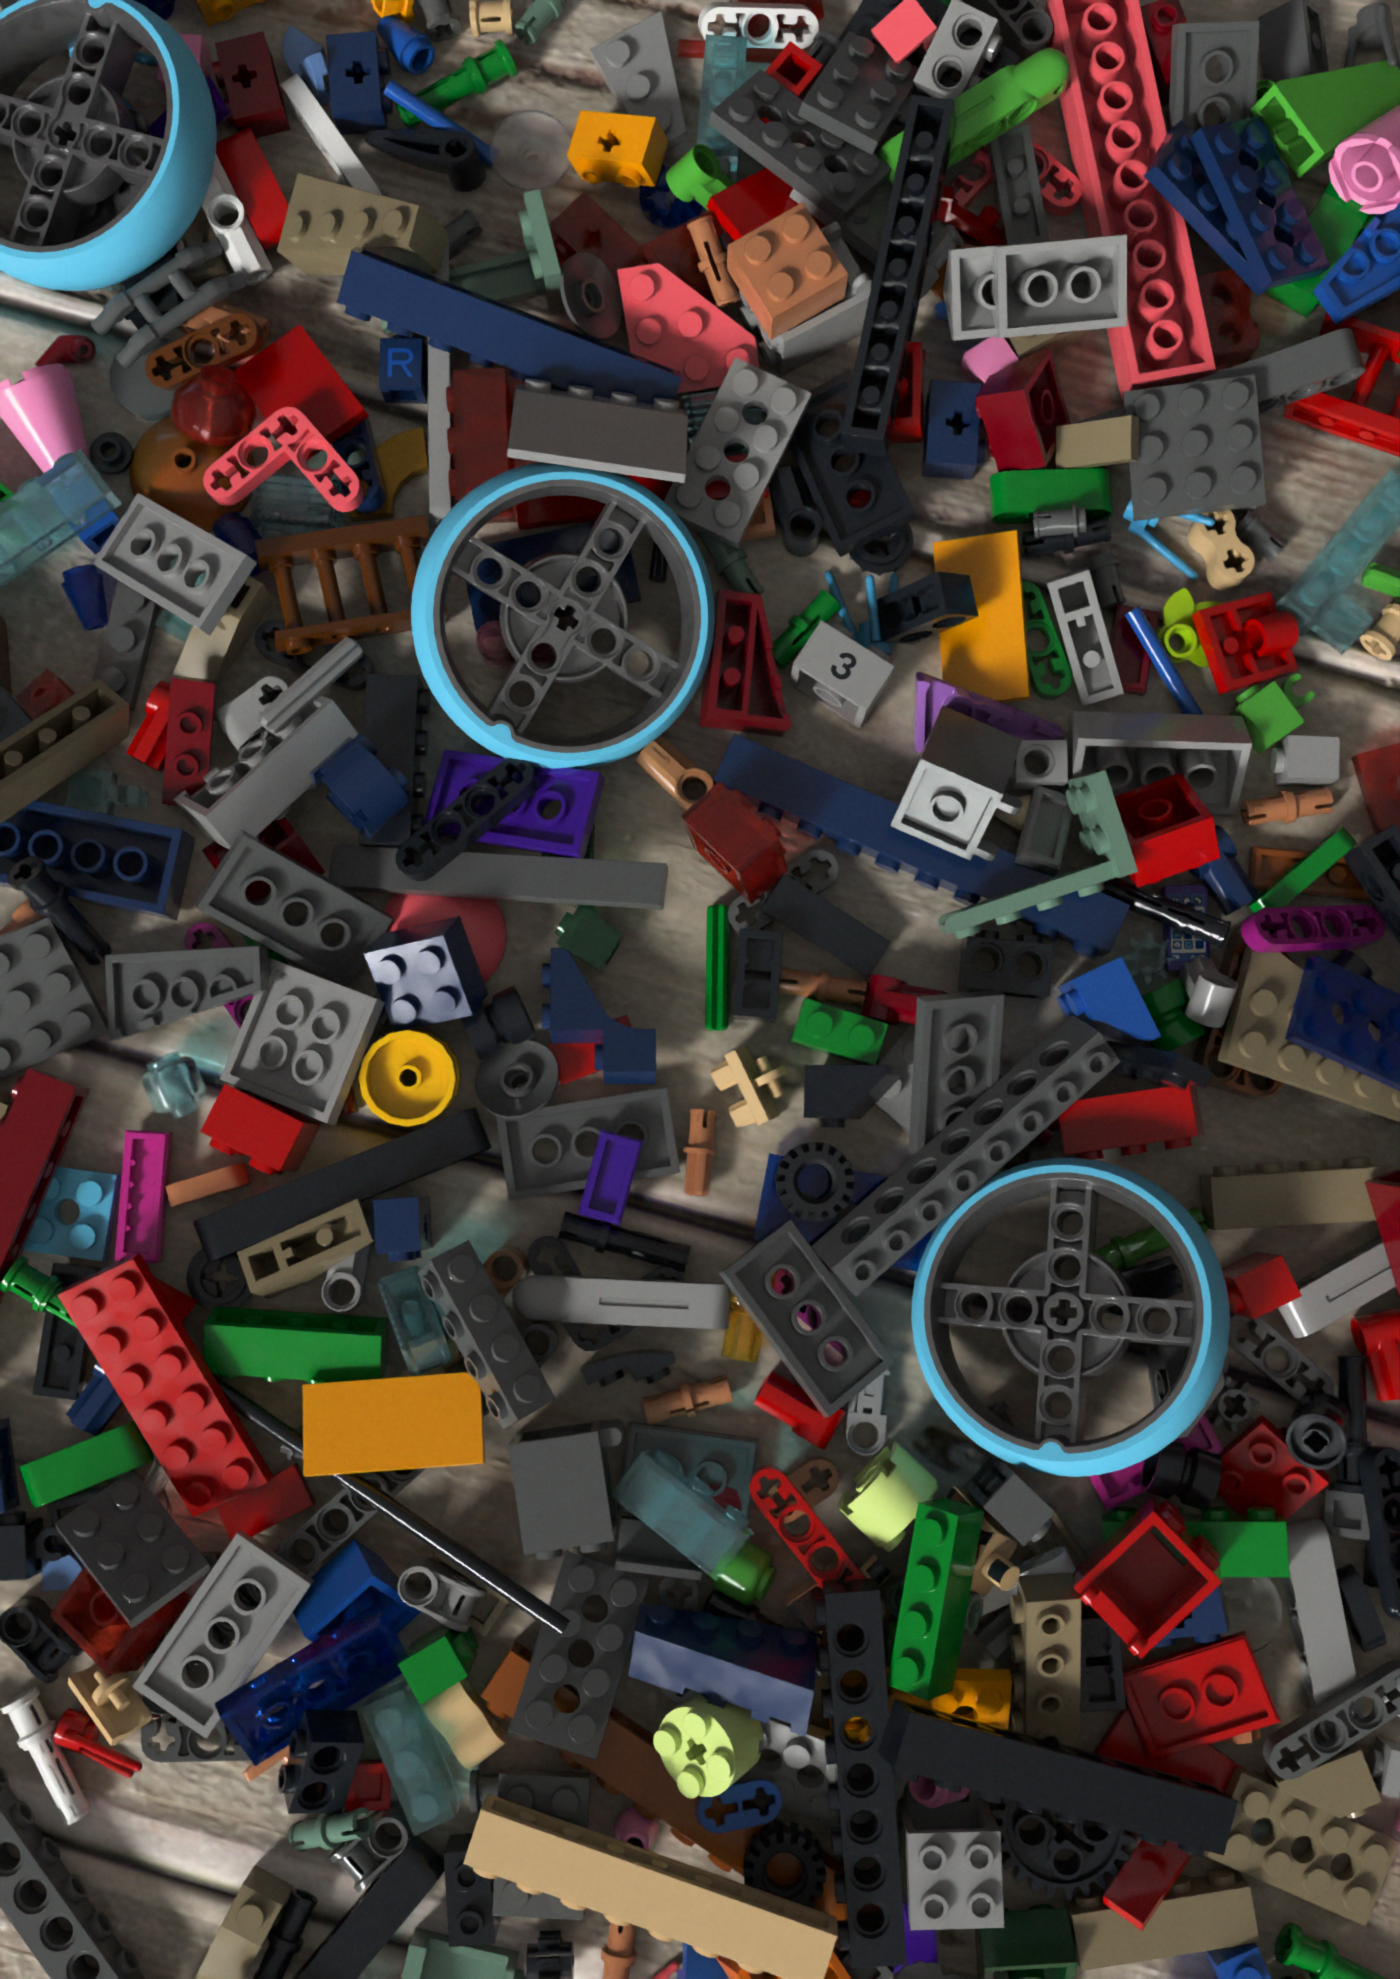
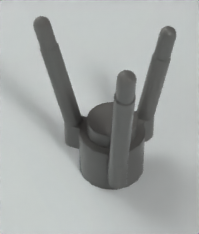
M1377 2L1363 7L1357 13V25L1348 29L1349 45L1344 68L1354 66L1358 43H1361L1366 50L1371 51L1384 47L1389 65L1391 67L1396 65L1400 70V60L1394 41L1390 6Z

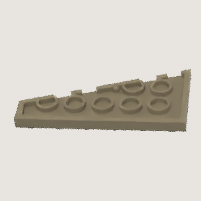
M1246 944L1237 979L1238 988L1230 1007L1218 1061L1400 1122V1045L1282 953H1260L1254 951Z

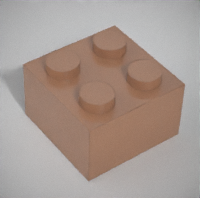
M803 202L727 245V270L770 340L845 298L848 273Z

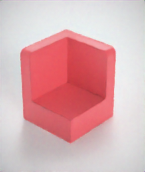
M903 0L871 31L877 45L883 47L896 64H900L920 45L927 52L937 32V27L916 0Z

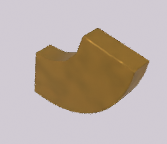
M424 427L399 433L376 448L386 489V499L381 508L373 513L360 514L355 510L350 511L349 518L352 522L392 518L394 516L395 500L402 487L414 477L428 473V451ZM360 479L364 487V493L367 495L366 489L369 486L364 479Z

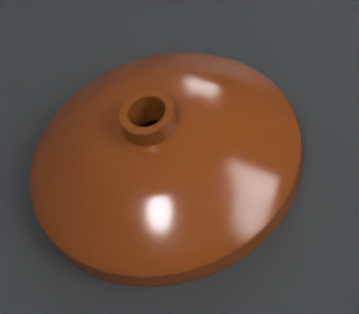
M188 411L163 418L143 434L133 451V459L129 467V479L134 498L139 493L208 533L225 527L244 510L253 491L235 505H220L207 493L203 484V477L206 470L244 437L232 424L210 413ZM251 451L248 455L247 461L249 465L255 466L254 457ZM191 458V463L188 467H179L182 459ZM239 463L235 465V468L243 477L248 475ZM225 477L218 481L225 491L232 487L230 481Z

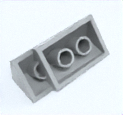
M1127 235L949 249L943 297L952 340L988 337L1008 338L1127 326Z

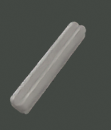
M345 637L259 713L258 720L268 732L278 733L363 657L364 652L360 645L353 638Z

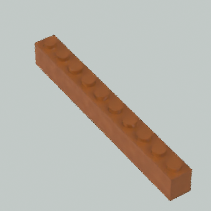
M514 1640L489 1678L481 1694V1697L486 1700V1707L503 1719H507L509 1716L512 1718L533 1654L531 1650ZM570 1686L559 1687L554 1694L556 1708L562 1713L574 1711L578 1704L577 1692ZM613 1706L596 1760L557 1748L561 1751L559 1756L568 1765L577 1770H581L584 1767L597 1776L596 1781L603 1789L613 1795H618L621 1792L633 1800L634 1808L641 1815L652 1821L659 1818L672 1827L671 1833L679 1841L690 1847L694 1843L709 1853L708 1858L712 1863L726 1872H730L733 1869L743 1876L745 1848H749L750 1838L753 1834L758 1837L760 1835V1828L766 1824L769 1829L775 1828V1821H780L775 1818L766 1824L725 1833H713L704 1829L698 1823L695 1816V1804L699 1796L691 1799L681 1794L676 1781L666 1770L660 1754L654 1747V1734ZM717 1797L712 1798V1806L705 1809V1816L714 1818L716 1824L721 1822V1814L735 1810L734 1803L721 1804ZM742 1801L743 1808L755 1807L759 1810L760 1814L765 1813L764 1809L752 1801ZM822 1850L826 1869V1883H823L821 1898H814L815 1906L812 1909L835 1916L837 1920H845L844 1904H836L834 1874L842 1873L841 1862ZM779 1853L769 1860L766 1871L769 1878L776 1884L790 1885L800 1877L802 1865L794 1855ZM866 1904L860 1908L858 1913L870 1916L875 1914L880 1907L875 1904ZM837 1936L836 1943H835V1946H834V1947H836V1948L839 1949V1942H838V1936Z

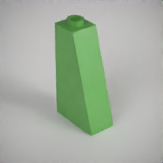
M1388 60L1280 80L1263 95L1250 111L1254 117L1261 116L1264 125L1269 130L1272 142L1298 178L1332 157L1335 149L1343 139L1400 104V70L1396 65L1391 67Z

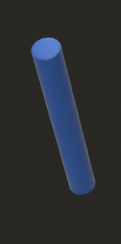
M393 79L389 81L384 90V95L436 130L469 134L474 139L481 160L490 167L493 166L500 152Z
M1138 605L1124 614L1182 713L1203 715V712L1140 606Z

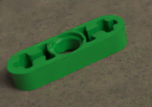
M1022 580L1024 598L1031 599L1027 606L1029 619H1033L1036 615L1039 617V619L1026 623V633L1032 630H1039L1048 639L1047 648L1042 651H1033L1027 646L1030 685L1034 693L1041 699L1056 700L1063 696L1071 685L1072 672L1039 588L1032 582ZM1050 654L1054 656L1047 663L1050 673L1052 675L1059 674L1061 677L1056 685L1057 689H1053L1050 683L1043 684L1041 681L1046 675V669L1042 660L1046 659ZM1042 661V662L1039 663L1037 666H1035L1034 663H1033V662Z
M1343 826L1339 827L1259 894L1260 896L1255 898L1248 905V908L1255 913L1263 908L1285 907L1357 844L1356 840Z

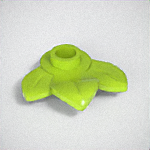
M1186 588L1178 590L1167 599L1163 607L1164 625L1158 630L1156 635L1174 664L1188 660L1198 667H1209L1191 616L1201 609L1224 603L1205 601L1194 605L1193 598ZM1172 635L1176 636L1180 641L1178 650H1173L1169 645V639Z

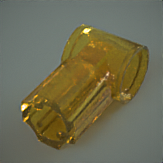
M771 1277V1286L774 1289L775 1278ZM731 1291L729 1329H725L720 1355L734 1360L757 1363L763 1333Z

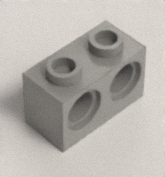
M951 0L913 80L916 90L928 97L953 100L983 81V78L979 77L986 60L991 63L993 62L1003 40V37L999 36L1001 31L998 19L959 0ZM974 28L982 32L980 40L975 45L965 46L959 42L963 32L968 29ZM955 69L962 73L961 80L957 85L944 87L940 84V78L946 71Z

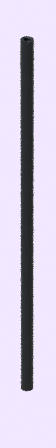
M213 1374L237 1413L303 1458L302 1434ZM360 1474L328 1475L557 1635L561 1636L567 1628L570 1620Z

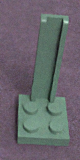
M540 189L525 192L523 197L526 210L518 211L526 250L449 269V282L504 304L545 295L550 314L566 311L560 291L561 270ZM381 320L384 334L391 333L392 331L386 328L388 322Z
M1106 770L1068 780L1070 789L1066 790L1069 808L1074 815L1078 814L1083 831L1079 832L1081 846L1087 856H1092L1093 864L943 914L938 921L941 933H954L956 939L968 937L981 932L979 925L993 919L996 920L997 925L1009 923L1022 918L1020 911L1034 905L1037 906L1038 911L1050 909L1064 903L1063 895L1075 891L1078 892L1079 897L1091 895L1105 889L1104 881L1138 872Z

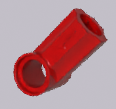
M166 681L158 682L151 691L145 706L147 715L126 754L160 772L163 771L165 766L170 683Z
M1393 1307L1351 1318L1350 1328L1352 1337L1359 1352L1367 1357V1366L1376 1399L1379 1401L1399 1400V1309Z
M773 1370L770 1371L753 1401L754 1405L790 1425L794 1433L823 1450L827 1448L847 1413L841 1407L832 1416L824 1418L803 1388Z

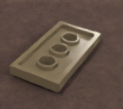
M1235 1766L1225 1792L1238 1800L1225 1853L1220 1855L1205 1851L1206 1857L1366 1927L1400 1842L1392 1835L1354 1818H1338L1282 1792L1273 1782ZM1262 1818L1269 1819L1270 1830L1268 1834L1261 1839L1252 1838L1251 1830L1254 1823ZM1300 1836H1308L1310 1841L1308 1850L1301 1856H1292L1291 1846L1294 1840ZM1341 1853L1348 1854L1349 1862L1346 1869L1341 1873H1332L1331 1862L1333 1858Z

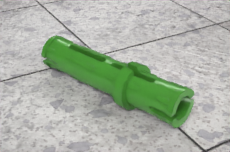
M1197 1207L1190 1208L1188 1212L1199 1224L1203 1232L1206 1233L1208 1231L1206 1223L1200 1224V1221L1205 1220L1202 1213ZM1150 1226L1125 1238H1122L1120 1235L1110 1239L1111 1244L1096 1249L1095 1253L1108 1260L1117 1269L1128 1270L1134 1267V1262L1171 1247V1245L1154 1226Z

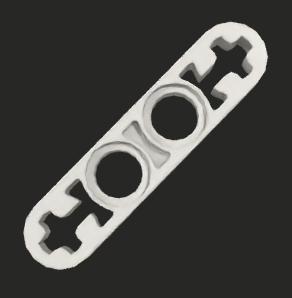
M295 74L279 84L281 93L289 107L344 185L382 195L369 173L300 76Z

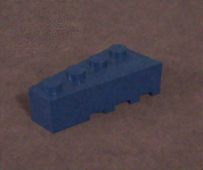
M640 1603L628 1676L682 1695L690 1689L701 1693L707 1699V1703L723 1709L727 1702L752 1710L750 1716L752 1719L768 1724L772 1717L790 1723V1732L806 1737L815 1689L817 1633L804 1631L797 1627L785 1628L761 1624L749 1619L738 1620L715 1616L708 1612L696 1613L672 1609L661 1604L649 1605Z

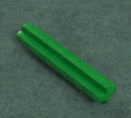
M714 904L707 907L705 1027L709 1031H724L728 1028L730 922L728 919L729 906Z

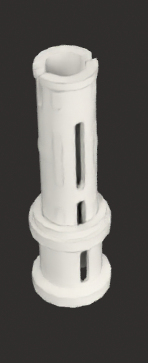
M35 1686L3 1704L0 1710L2 1714L9 1715L20 1737L17 1741L19 1748H22L23 1751L29 1750L66 1826L86 1816L92 1808L88 1804L60 1746L54 1743V1736L58 1725L55 1720H49L38 1698L41 1691L38 1686Z

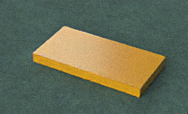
M1013 530L933 542L935 572L970 575L978 611V617L939 633L942 680L1001 703L1031 700L1018 531Z
M468 1372L302 1385L303 1476L305 1477L486 1464L483 1392L477 1381Z

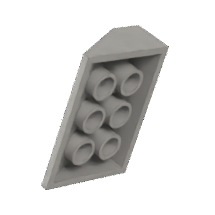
M526 379L525 385L516 384L507 457L685 483L688 415L685 409H679L680 402L675 400L654 398L653 404L636 402L637 396L630 393L611 392V398L594 396V389L585 386L569 385L567 392L551 389V382L545 380Z

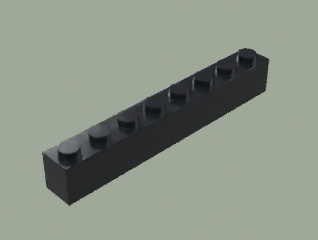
M894 1699L879 1755L892 1766L891 1772L908 1781L918 1782L920 1776L934 1779L933 1783L936 1786L950 1792L960 1793L962 1787L976 1790L975 1794L978 1797L992 1803L1002 1804L1003 1798L1017 1801L1016 1805L1034 1814L1043 1815L1044 1809L1058 1812L1057 1816L1076 1825H1084L1085 1819L1098 1822L1097 1826L1115 1835L1124 1836L1125 1831L1128 1830L1138 1833L1137 1836L1140 1839L1153 1845L1163 1847L1166 1840L1178 1843L1177 1847L1199 1857H1204L1205 1851L1224 1855L1238 1800L1216 1785Z

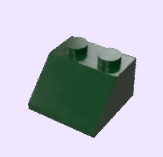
M1039 1904L1032 1906L1029 1910L1014 1911L1004 1907V1928L975 1929L978 1979H1074L1077 1960L1067 1907L1054 1908L1049 1904Z

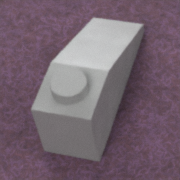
M1085 566L1046 579L1082 706L1124 694L1088 567Z

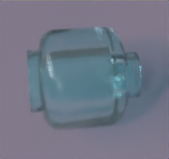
M175 1051L146 1064L148 1070L142 1075L141 1081L155 1112L161 1114L171 1112L174 1118H180L198 1109L196 1101L205 1095L206 1086L192 1057L180 1056L179 1051Z

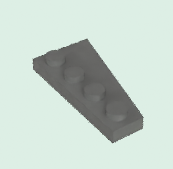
M248 946L105 955L109 1041L120 1040L270 990L268 947Z

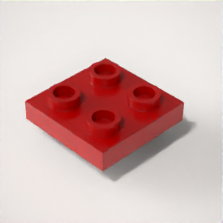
M1271 591L1201 609L1191 616L1219 695L1250 687L1256 683L1260 684L1289 676L1299 670L1291 649L1299 638L1297 621L1289 611H1277Z
M1263 1415L1224 1447L1223 1452L1218 1454L1222 1459V1473L1217 1494L1240 1514H1247V1508L1273 1507L1275 1508V1514H1284L1286 1520L1329 1484V1475L1324 1470L1306 1468L1298 1463L1288 1451L1286 1444L1288 1428L1281 1427L1277 1429Z

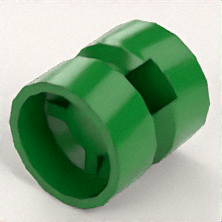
M1180 978L1142 995L1144 1003L1161 1037L1148 1041L1152 1049L1171 1051L1207 1033L1204 1025L1191 1020L1185 1014L1186 1005L1190 998Z

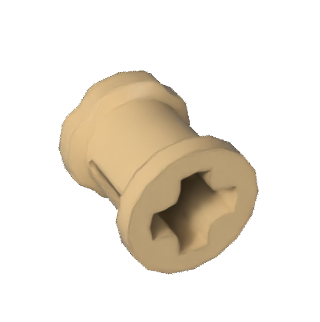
M469 0L470 25L473 37H480L481 33L506 32L507 36H514L513 0Z
M1395 603L1387 604L1382 610L1383 616L1371 630L1364 631L1360 636V642L1369 653L1382 660H1391L1396 653L1395 647L1400 642V605Z

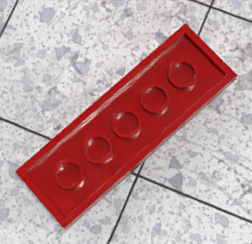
M139 1252L65 1287L57 1295L193 1517L269 1482L273 1475Z

